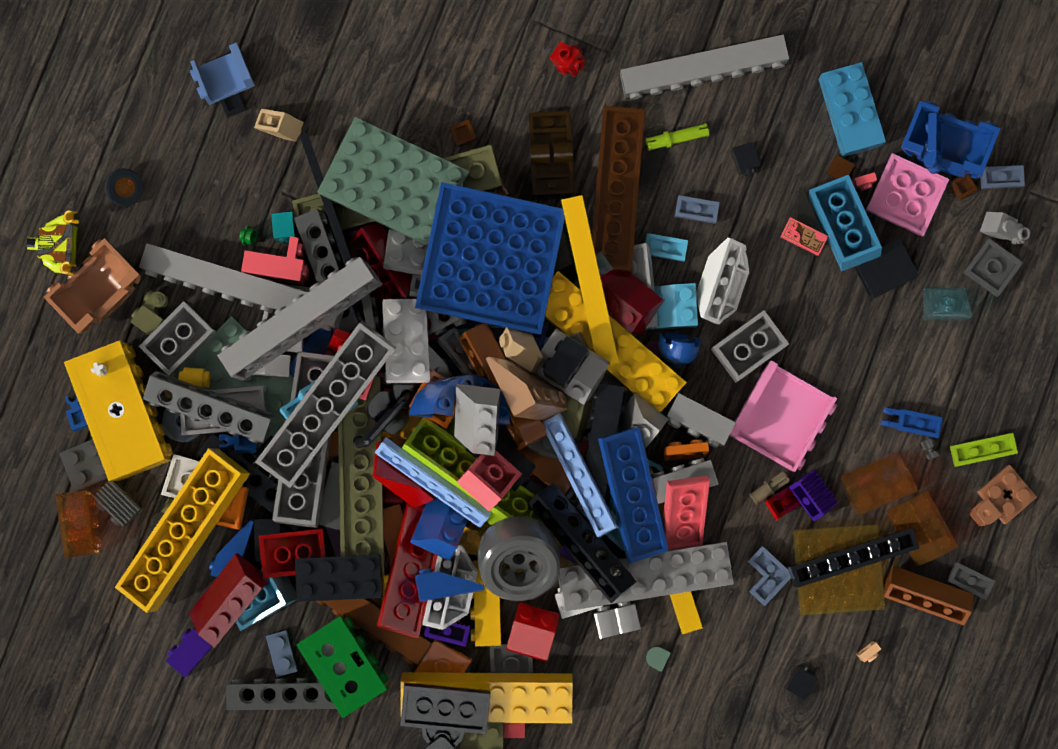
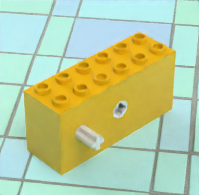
M120 340L64 362L108 481L119 482L172 461L171 455H173L170 444H166L163 436L166 434L163 431L162 424H158L156 418L158 411L156 407L143 399L147 384L144 385L141 377H144L140 365L136 366L134 348L132 345L129 346Z

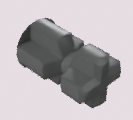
M932 437L920 442L923 449L928 450L926 454L928 460L939 456L938 450H933L935 443Z

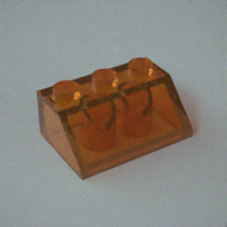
M898 452L839 477L856 516L865 514L918 491L909 469Z
M928 490L921 491L886 510L897 531L907 528L914 529L920 549L911 551L909 554L916 566L939 558L958 547Z
M90 491L55 494L64 558L98 554L99 549H101V540L96 534L98 519L93 513V507H95L94 495Z

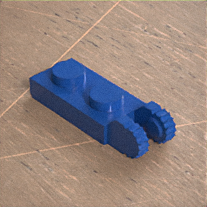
M935 112L928 113V121L925 123L928 140L925 141L927 154L924 156V165L932 174H937L941 171L942 121Z
M884 408L883 413L897 415L899 419L898 423L881 420V426L937 439L940 436L942 417L904 409Z

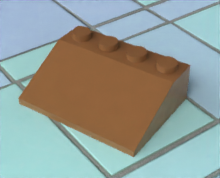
M494 357L486 358L513 416L545 421L568 409L565 404L567 402L565 395L535 373L528 371L513 361Z

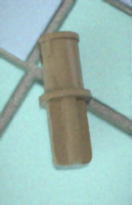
M781 472L768 482L764 481V485L749 495L755 504L758 505V503L771 494L774 496V492L789 483L790 480L784 472Z

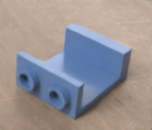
M237 43L229 45L230 54L201 66H197L194 60L190 61L193 68L190 70L194 82L198 81L200 86L197 88L201 100L205 98L209 105L255 86Z

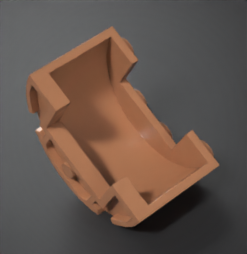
M105 238L103 240L99 239L92 245L93 249L89 252L91 256L83 261V267L78 271L72 272L74 276H68V281L65 284H52L44 296L48 303L78 334L92 329V323L100 324L109 317L135 290L133 284H138L141 279L138 272Z

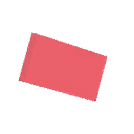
M708 475L667 481L663 529L669 551L701 546L703 544L710 485Z

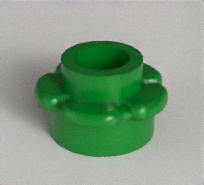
M249 225L242 229L239 235L240 241H242L244 246L254 245L257 239V230Z

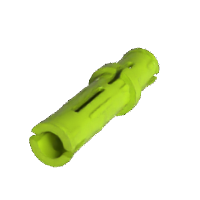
M704 123L670 133L665 131L662 135L645 138L646 146H648V151L665 146L670 148L673 144L709 136V129L706 128L707 124Z

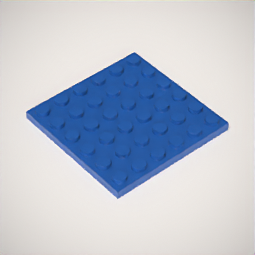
M441 182L415 309L541 335L565 219L563 209Z

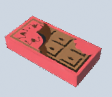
M791 217L780 236L817 256L820 254L828 238L827 235Z

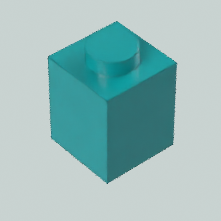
M293 212L271 214L273 238L275 241H279V244H289L290 237L297 238L295 215Z

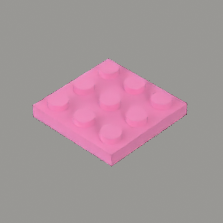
M892 153L865 211L923 237L949 179L939 174H932L928 169Z

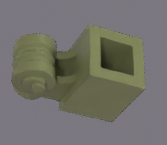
M152 290L145 295L143 299L145 304L141 308H136L131 316L133 318L131 323L149 336L164 321L157 314V309H163L168 305V297L165 294L153 292Z

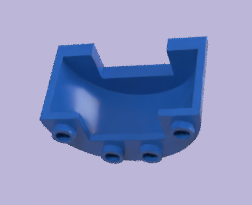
M919 101L901 146L902 150L908 156L916 155L917 161L925 164L924 156L927 154L925 141L928 140L925 123L928 121V113L936 112L942 121L941 172L964 178L966 174H972L971 178H980L1001 128H998L997 124L990 121L985 123L980 121L978 127L973 121H961L949 113L940 114V107H937V104L934 102Z
M477 375L436 379L429 382L427 386L416 394L409 415L432 418L433 414L453 416L457 384L499 388L490 380ZM500 392L499 425H509V407L504 395Z

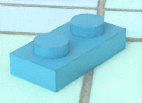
M646 234L645 243L650 244L651 256L685 261L688 240Z

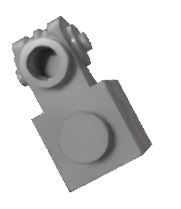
M986 212L980 232L994 239L1010 240L1012 244H1023L1030 237V230L1021 223L1017 224V219L1003 212Z

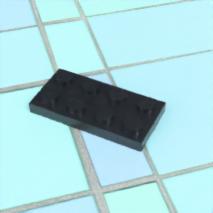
M381 554L295 559L297 602L383 598Z

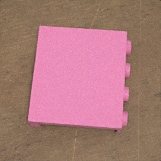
M769 361L734 421L736 424L729 436L792 472H795L797 469L801 470L806 461L803 457L807 450L811 452L817 442L814 438L817 433L821 434L827 424L825 422L827 415H832L837 407V404H835L837 398H832L780 368L777 363Z

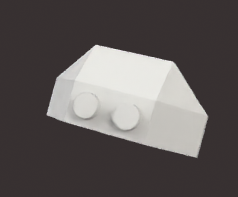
M727 238L708 256L696 292V300L701 317L715 324L722 323L724 319L737 310L749 274L748 258L745 252L746 245L732 238Z
M458 545L450 560L440 556L437 557L434 572L438 571L476 582L478 572L462 545ZM473 592L428 600L422 625L444 630L469 613Z

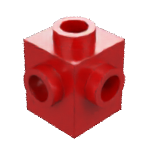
M561 41L549 57L556 66V69L565 76L570 74L576 77L586 62L585 57L581 54L583 51L574 44L569 46Z

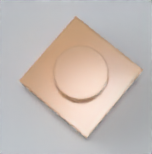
M872 641L856 655L863 662L867 660L871 662L879 656L877 652L881 648L876 642Z

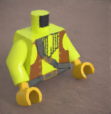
M66 211L64 215L46 223L45 227L39 228L38 238H27V249L38 250V258L42 259L43 264L55 273L74 276L70 269L73 266L76 267L78 227L71 223H79V220H74V215L78 211Z

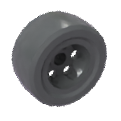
M525 516L509 517L493 524L483 534L478 547V567L481 578L487 589L502 599L525 601L544 594L556 582L560 572L559 548L550 529L544 523ZM533 560L537 562L534 565L529 564V562ZM505 563L509 564V566L506 568L502 567ZM517 569H523L521 573L516 572Z

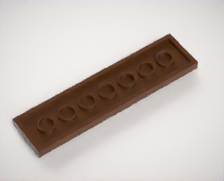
M603 106L592 242L598 269L628 272L632 270L645 109Z

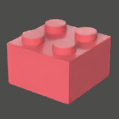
M495 450L494 456L481 454L457 483L490 511L504 497L522 473Z

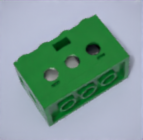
M344 614L296 644L342 718L351 714L390 687L388 675L384 670L380 672L377 667L379 663L373 652L368 653L365 648L367 645L365 639L361 634H356L353 629L356 627L350 616L345 617Z

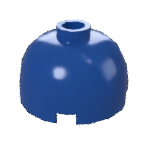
M665 333V337L659 334L658 351L662 359L670 363L669 366L682 368V365L689 364L696 359L701 340L694 337L692 341L688 339V335L679 333Z

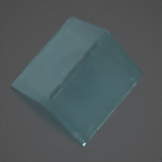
M923 288V320L965 321L972 317L965 288Z

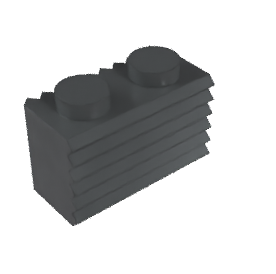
M108 481L93 496L96 500L95 505L104 512L106 510L112 515L110 520L118 527L120 525L126 527L144 509L118 482Z

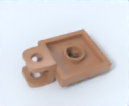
M1007 465L977 491L983 500L971 510L970 516L978 526L992 524L998 518L1003 524H1007L1036 499L1037 496L1011 465ZM1004 489L1011 492V499L1003 498L1005 494L1003 492Z

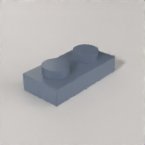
M1023 165L985 167L980 177L981 189L1018 188L1025 186Z
M678 195L674 217L716 224L720 202Z
M285 630L267 635L266 639L276 677L297 672L298 668L288 631Z

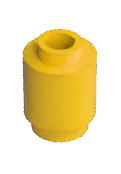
M184 367L183 371L179 372L178 379L201 388H209L211 372L201 368Z

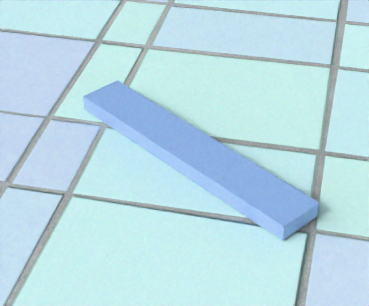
M558 413L543 421L547 437L597 537H601L618 528L562 414Z
M385 438L375 451V454L476 526L481 527L490 517L492 512L488 511L388 438Z

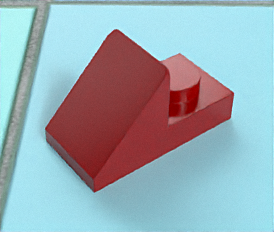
M789 487L765 500L775 520L780 519L801 505Z

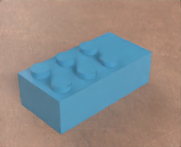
M862 62L822 73L818 80L841 157L881 147L886 141Z
M849 175L809 190V201L824 234L828 236L827 241L841 272L881 256L882 246Z

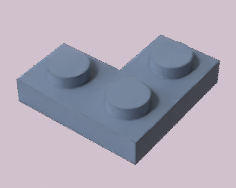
M761 546L747 561L762 575L749 592L766 606L791 579L789 570Z

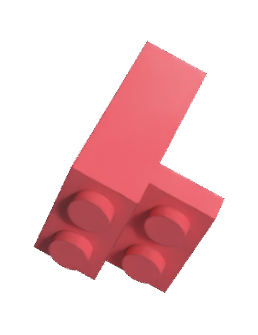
M290 237L287 257L245 251L241 272L266 280L305 286V281H309L311 269L308 268L304 260H301L304 259L306 252L302 241L299 238Z

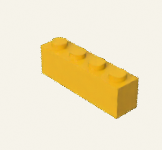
M473 560V565L478 572L476 583L484 585L485 589L473 592L472 595L474 607H470V619L475 620V629H471V641H475V646H501L500 597L487 589L481 578L478 560Z

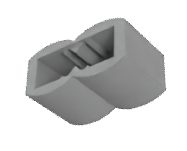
M630 601L617 603L618 607L610 608L609 605L597 608L598 612H594L599 638L641 629L635 603L631 604Z

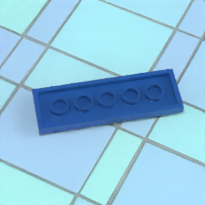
M640 427L629 428L598 438L627 562L634 563L669 551Z

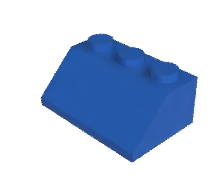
M435 496L433 501L425 504L410 543L450 560L458 547L468 519Z

